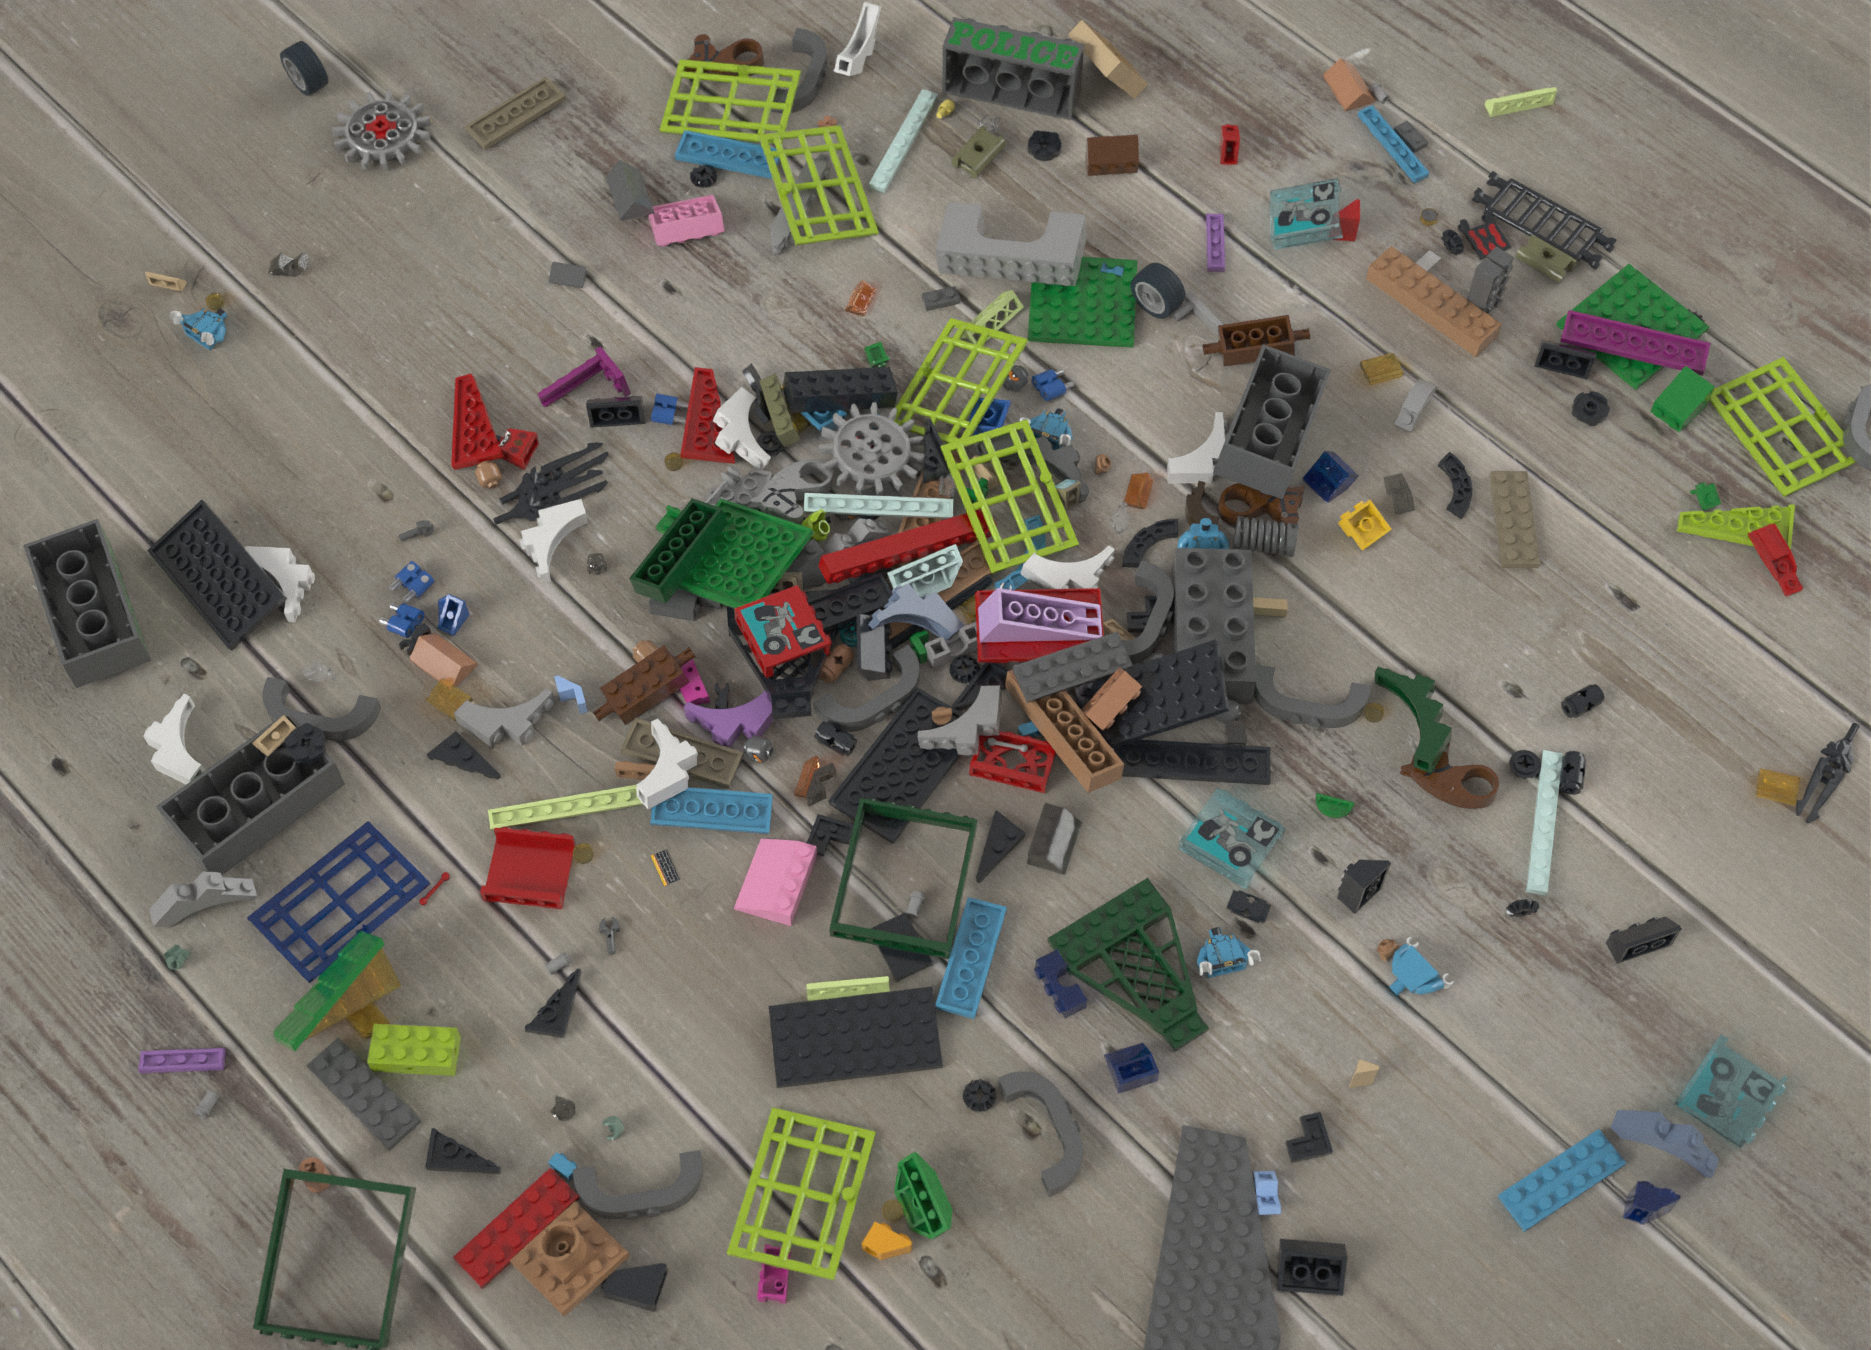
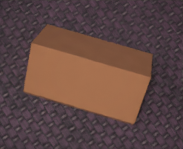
M1340 58L1323 74L1324 79L1345 111L1375 102L1376 99L1370 93L1354 65Z
M436 633L419 636L410 656L412 663L451 691L478 666L477 662Z

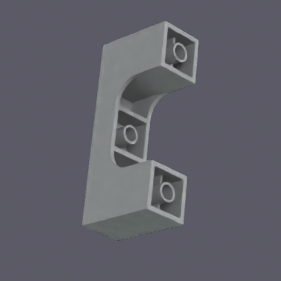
M948 202L935 249L939 273L1076 286L1087 239L1085 215L1050 212L1045 234L1040 239L1033 242L1008 241L983 237L985 223L982 205Z

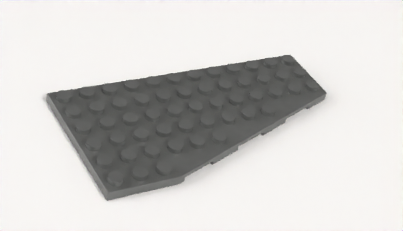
M1183 1125L1143 1350H1279L1281 1335L1246 1138Z

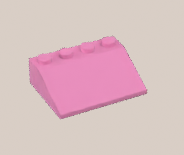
M714 195L654 206V214L648 215L657 246H667L672 242L682 243L687 241V239H701L707 235L716 236L721 232H725L722 214Z
M761 839L734 910L791 926L817 859V847L800 841Z

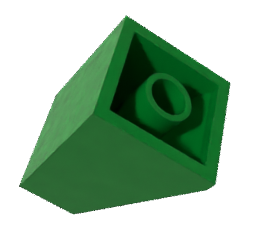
M1685 366L1655 400L1650 412L1668 424L1669 427L1680 432L1706 408L1715 386Z

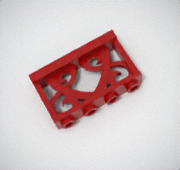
M999 731V735H979L978 754H974L972 757L969 775L1045 794L1056 751L1047 740L1040 741L1030 736L1016 735L1010 731ZM989 738H994L996 741L1009 744L1026 745L1028 747L1026 752H1022L1020 749L1017 750L1023 755L1027 763H1021L1013 770L1008 769L1007 763L1000 756L1016 749L994 745L990 746L992 750L990 752L984 747V743ZM981 751L987 755L983 762L978 761ZM1036 753L1046 754L1047 760L1042 763H1035V761H1039L1042 756H1037ZM997 761H999L1002 764L1001 767L995 765L998 764ZM1046 767L1044 776H1038L1037 768ZM1022 768H1025V771H1026L1027 773L1021 772V771H1019V770L1022 769Z

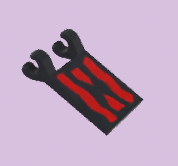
M1490 210L1483 212L1484 215L1481 217L1485 223L1483 225L1470 229L1466 219L1460 220L1458 225L1459 231L1464 233L1480 260L1487 258V255L1496 246L1503 251L1511 248V245L1494 221Z

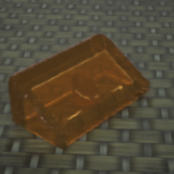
M861 280L856 285L845 311L864 316L877 289Z
M1148 473L1131 475L1123 503L1125 506L1146 509L1153 484V479Z
M814 756L804 763L794 792L795 796L806 799L809 797L819 768L818 756Z

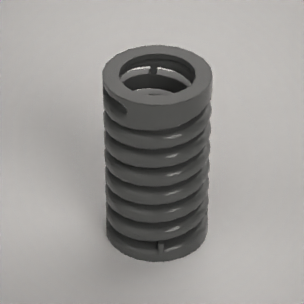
M1237 516L1233 549L1248 550L1250 545L1252 552L1256 550L1257 546L1259 553L1264 548L1266 554L1271 549V553L1275 555L1279 546V555L1282 556L1284 554V556L1294 557L1298 524L1287 523L1285 527L1284 522L1278 524L1277 521L1271 523L1270 520L1264 522L1263 519H1258L1257 521L1256 518H1251L1249 522L1248 517Z

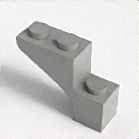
M859 518L847 534L834 533L822 549L826 554L853 547L856 543L873 537L877 540L890 536L891 533L887 529L886 523L881 520Z

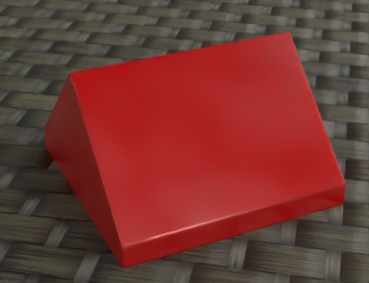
M1356 199L1333 215L1328 237L1330 240L1355 242L1360 222L1359 199Z

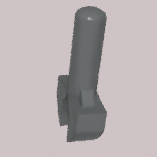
M426 520L416 522L417 527L399 534V539L404 541L419 534H422L424 537L430 536L434 532L433 524L431 525L430 521Z
M612 917L613 925L610 930L606 927L605 918L599 924L600 934L604 933L606 935L607 953L610 955L616 952L614 934L620 931V924L614 917Z

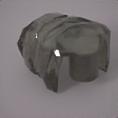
M602 553L588 555L587 571L589 574L593 570L595 575H600L602 568L607 571V563Z
M556 1095V1103L550 1113L559 1121H568L576 1113L575 1103L572 1100Z

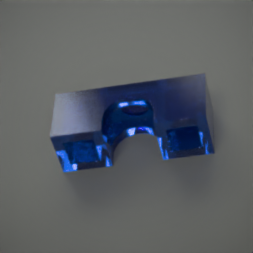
M1058 950L1036 960L1035 975L1044 982L1045 992L1054 999V1006L1059 1014L1062 1013L1064 1018H1067L1087 1008V998L1078 983L1065 987L1057 981L1067 972V965Z

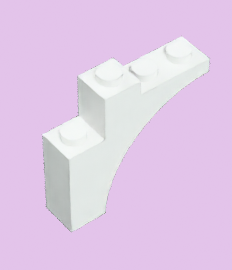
M864 2L854 34L846 48L837 56L834 72L847 76L862 73L866 56L873 53L876 40L874 36L881 6Z
M741 387L715 414L713 422L723 428L715 444L728 454L735 451L757 469L765 470L771 457L754 439L748 421L749 410L752 408L756 397Z
M1215 412L1213 431L1203 445L1187 455L1168 458V484L1198 483V481L1212 483L1213 476H1216L1213 471L1227 437L1224 431L1227 430V420L1223 419V412Z
M582 499L538 510L540 518H536L538 527L521 531L522 538L519 539L522 550L526 549L528 556L532 555L534 563L538 562V567H535L538 578L542 577L544 584L551 582L550 562L558 544L570 532L588 524Z
M1108 545L1098 555L1073 563L1051 561L1033 553L1023 565L1021 575L1040 589L1099 588L1097 584L1099 577L1104 571L1102 569L1105 566L1108 567L1114 560L1112 556L1115 549Z
M245 546L249 554L288 598L285 601L284 614L288 622L296 623L297 615H300L301 612L300 600L304 597V591H310L311 584L315 580L314 572L311 571L309 565L296 564V557L293 556L290 548Z
M183 694L175 702L173 709L163 718L161 724L154 721L146 729L143 736L149 746L159 750L154 753L151 760L155 769L184 784H188L205 771L202 765L187 753L185 747V727L188 717L195 707L191 697Z
M659 719L651 722V733L660 749L658 762L652 772L644 780L636 784L637 797L647 809L688 789L689 776L686 771L697 765L698 752L696 748L690 746L686 740L680 743L678 738L673 737L668 727L662 724Z

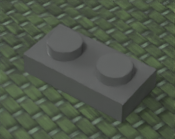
M1408 120L1394 127V131L1413 153L1427 147L1428 141Z
M956 286L922 293V300L926 311L960 304V297Z

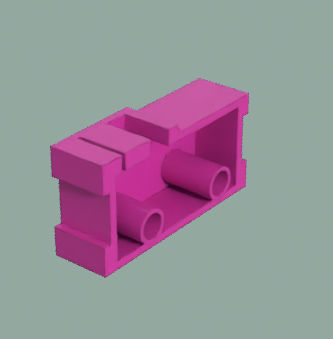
M692 659L681 666V670L689 683L680 688L679 691L682 692L686 703L690 702L694 705L707 704L711 701Z
M765 1244L764 1253L779 1257L782 1247H771L770 1244ZM791 1248L787 1259H791ZM763 1263L762 1271L759 1273L758 1302L771 1300L786 1304L789 1269Z

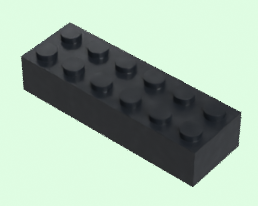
M890 367L785 372L782 387L790 413L851 410L852 404H855L858 409H870L873 402L877 404V408H894L898 395Z

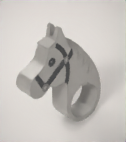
M818 459L801 460L792 463L772 477L764 486L759 496L750 500V503H752L750 508L759 509L763 513L801 525L803 523V508L796 501L804 500L805 493L828 494L832 487L833 472L832 470L824 472L823 465L825 462ZM807 474H818L824 477L826 481L820 484H810L805 482L802 477Z

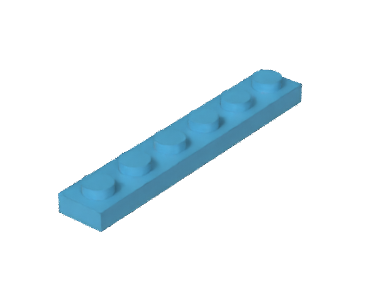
M1373 105L1358 111L1357 116L1414 183L1429 177V171Z

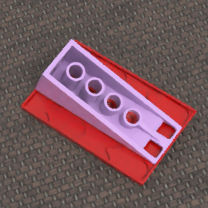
M997 588L996 590H983L975 593L978 662H1027L1104 636L1100 588L1032 590Z

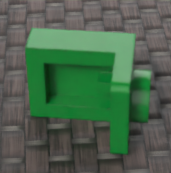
M882 342L864 347L871 368L887 366L886 363L889 362L890 358L886 356Z
M981 477L978 483L985 498L989 492L988 480ZM965 487L971 503L978 502L974 490Z
M1706 482L1695 485L1696 489L1690 491L1691 494L1697 495L1702 511L1722 504L1714 483L1706 484Z
M927 630L917 632L910 637V647L916 654L920 664L927 662V651L923 646L929 642Z

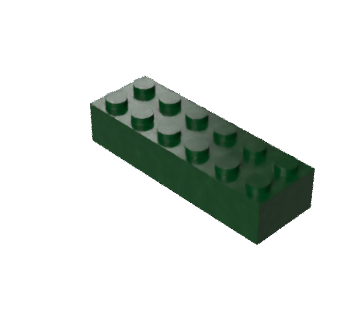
M692 498L629 578L635 593L666 604L728 524L723 509Z

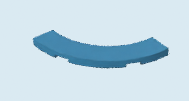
M1039 515L1024 520L1028 531L1043 526ZM1045 533L1031 538L1036 551L1046 547ZM1025 563L1020 564L1010 575L996 582L995 588H1000L1001 584L1004 583L1003 589L1009 590L1010 585L1012 586L1011 590L1024 589L1031 582L1021 575L1022 567Z

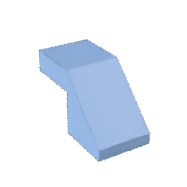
M558 675L554 676L560 701L576 698L580 714L588 712L581 686Z
M1275 1171L1253 1172L1259 1215L1281 1214V1205L1278 1199V1180Z

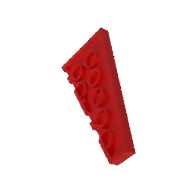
M695 367L680 455L681 458L735 464L733 452L728 454L715 444L723 428L713 422L717 410L721 407L713 369Z
M472 374L456 377L451 467L454 470L480 464L484 461L503 458L475 377Z

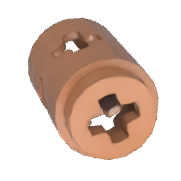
M840 644L833 648L819 676L822 681L826 683L836 681L843 670L852 663L854 653L851 648L845 644Z
M315 1157L305 1159L298 1169L299 1171L330 1175L323 1162ZM302 1180L312 1192L324 1191L330 1185Z

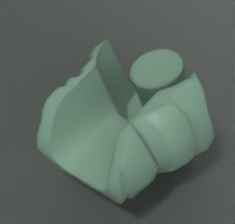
M174 945L164 953L168 968L180 969L191 952L183 950L179 945Z
M610 1116L603 1120L602 1125H608L609 1131L615 1132L607 1136V1140H614L621 1136L624 1126L617 1116Z

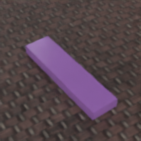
M1207 213V271L1225 272L1224 214Z
M225 1048L141 1051L138 1071L140 1073L224 1070L226 1050Z

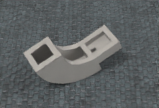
M1419 379L1408 394L1394 424L1412 432L1427 403H1430L1437 386Z

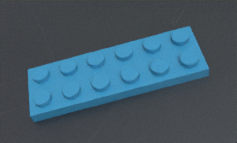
M684 130L675 153V160L704 166L707 164L710 167L713 166L715 168L773 179L761 145ZM770 147L771 151H777L776 148ZM779 157L774 158L776 166H778L780 160Z
M688 787V789L652 807L650 824L769 834L773 794Z
M970 897L967 898L935 1009L975 1019L1007 907Z
M1598 1129L1500 1193L1498 1198L1525 1232L1624 1167L1626 1162L1600 1129Z

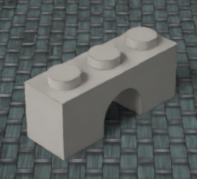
M976 622L960 628L959 633L949 640L945 641L943 637H939L925 644L927 659L933 669L953 661L954 658L957 659L961 655L964 656L977 650Z

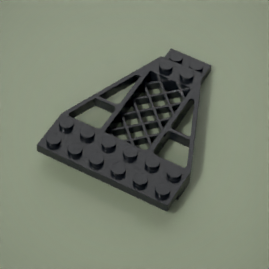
M835 589L807 591L805 593L807 599ZM727 606L729 636L732 637L766 691L767 698L772 704L773 719L812 716L811 699L828 655L823 650L817 667L812 669L811 654L808 653L807 659L801 656L782 663L783 665L780 668L773 667V676L766 678L749 653H752L749 645H743L738 635L743 634L735 621V608ZM839 627L832 629L829 636L832 645L838 634ZM797 660L802 662V664L798 667L793 664ZM807 666H808V673L804 671V669H805ZM788 668L793 670V672L789 675L784 672Z

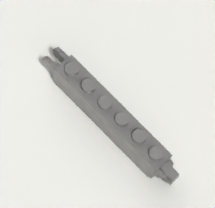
M820 153L813 160L820 180H828L830 156ZM807 161L795 181L796 184L814 182ZM816 188L798 190L807 217L811 205H814L818 194ZM790 192L787 198L794 218L798 220L800 216L793 195ZM783 207L779 210L770 227L771 246H773L771 251L775 255L782 253L781 251H783L784 247L789 248L791 242H794Z

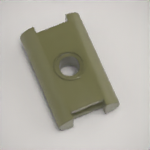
M985 126L980 127L951 159V163L956 169L958 167L964 169L971 174V178H977L1006 146V141L1002 136L996 137L986 131L987 127Z
M1535 235L1530 236L1527 246H1521L1515 256L1516 259L1559 284L1562 283L1565 273L1567 271L1572 272L1577 264L1576 259Z

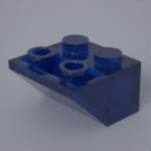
M1324 451L1302 479L1326 503H1329L1348 490L1359 475L1335 452Z
M1143 1042L1104 1054L1118 1094L1158 1081V1067L1151 1051Z
M1638 1181L1628 1193L1622 1218L1645 1225L1669 1213L1680 1200L1681 1195L1668 1188L1661 1189L1655 1187L1648 1181Z

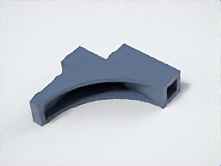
M909 583L903 587L898 585L892 590L893 595L888 599L889 602L884 606L885 609L883 611L881 609L877 610L872 615L873 619L868 624L874 630L881 625L892 622L911 623L931 631L937 637H943L945 641L952 638L959 632L960 628L964 627L963 623L936 591L930 595L926 593L920 597Z
M1617 1110L1611 1129L1621 1139L1640 1142L1666 1151L1694 1167L1704 1177H1713L1719 1159L1703 1143L1704 1136L1693 1125L1671 1124L1660 1112Z

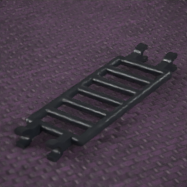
M1492 171L1488 176L1490 179L1486 184L1498 187L1500 189L1499 192L1492 198L1486 195L1480 188L1474 191L1475 196L1472 198V201L1484 204L1486 206L1485 211L1490 210L1494 217L1528 236L1535 235L1573 257L1577 262L1581 259L1584 260L1595 270L1600 266L1599 262L1603 257L1588 252L1593 244L1596 242L1602 245L1609 253L1615 247L1613 245L1617 239L1604 236V230L1601 227L1512 178L1505 181L1496 172ZM1512 186L1520 190L1518 195L1502 213L1494 209L1495 205ZM1526 195L1535 199L1517 221L1509 217V214ZM1541 203L1550 207L1532 229L1523 225ZM1556 211L1565 215L1547 237L1538 233ZM1571 219L1579 223L1578 227L1562 246L1553 242L1555 237ZM1585 228L1594 232L1577 254L1568 250Z

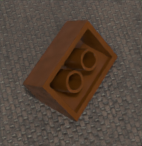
M1138 134L1087 137L1085 157L1087 176L1138 173Z

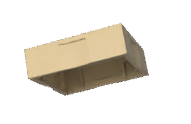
M1083 20L1068 34L1075 42L1084 44V53L1109 80L1134 99L1149 85L1111 42Z

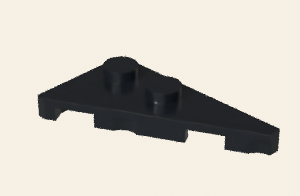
M931 419L925 423L924 484L952 477L940 448L943 443Z
M985 662L951 707L960 711L972 705L978 697L981 686H1000L1001 690L1005 689L1007 672L1009 670L997 663Z
M456 731L427 753V757L430 760L436 759L445 762L446 765L456 766L471 773L475 771L491 779L495 778L498 780L500 778V774Z
M997 810L993 816L976 875L978 883H981L1025 837L1024 831Z
M577 968L576 971L568 976L566 983L554 992L546 1005L537 1012L538 1015L530 1024L527 1023L525 1032L565 1038L582 973L581 969Z
M431 1128L425 1165L426 1170L501 1174V1168L495 1165L494 1162L489 1159L486 1160L478 1155L477 1152L463 1144L457 1143L451 1137L443 1135L437 1129Z

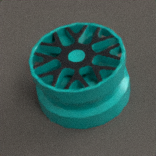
M853 621L840 626L841 642L851 648L857 647V622Z

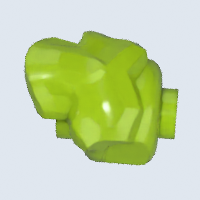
M823 509L809 515L801 524L813 530L814 534L809 541L815 539L817 543L824 541L830 532V526L825 521L824 515L826 513Z

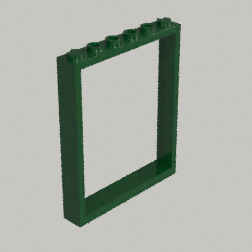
M860 798L829 928L830 937L949 959L978 820L968 816H955L950 812L939 813L932 809H917L911 805H896L890 801L884 803L873 798ZM865 813L969 832L946 943L840 923Z
M283 1169L253 1329L260 1330L259 1334L273 1336V1332L281 1333V1338L294 1339V1335L302 1336V1341L307 1342L323 1339V1344L337 1345V1342H343L347 1348L358 1349L359 1345L367 1346L366 1350L387 1348L416 1187ZM294 1179L405 1195L379 1339L267 1323Z

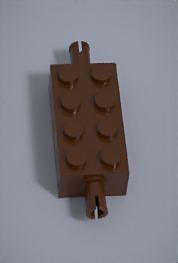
M1289 315L1218 325V342L1202 344L1204 355L1220 353L1222 354L1223 365L1231 366L1256 362L1263 344L1295 356V341L1309 340L1311 338L1309 328L1293 331Z
M663 645L602 686L600 689L607 698V703L592 711L600 722L603 718L614 712L617 713L624 725L628 724L688 684L689 681L681 670V666L696 656L690 647L677 656H672L665 645Z

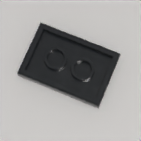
M906 913L870 928L919 938ZM877 945L896 982L933 965L929 955Z

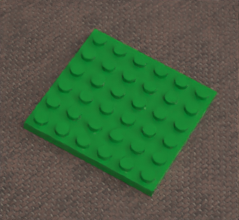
M1082 257L1076 286L1031 282L1028 341L1133 348L1136 300L1132 295L1130 284L1137 274V260ZM1103 263H1106L1109 269H1114L1116 266L1123 267L1122 276L1115 275L1114 273L1100 272Z
M1631 264L1626 265L1571 310L1696 340L1709 329L1706 323ZM1567 314L1559 319L1556 324L1562 331ZM1584 348L1595 352L1596 358L1635 390L1664 368V366Z
M720 498L715 506L723 509L728 524L678 588L729 607L737 608L767 597L814 533L811 528Z

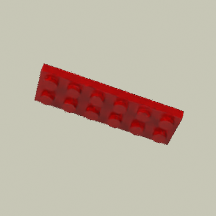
M550 1167L456 1253L453 1258L483 1289L510 1264V1260L573 1202H577L580 1197Z

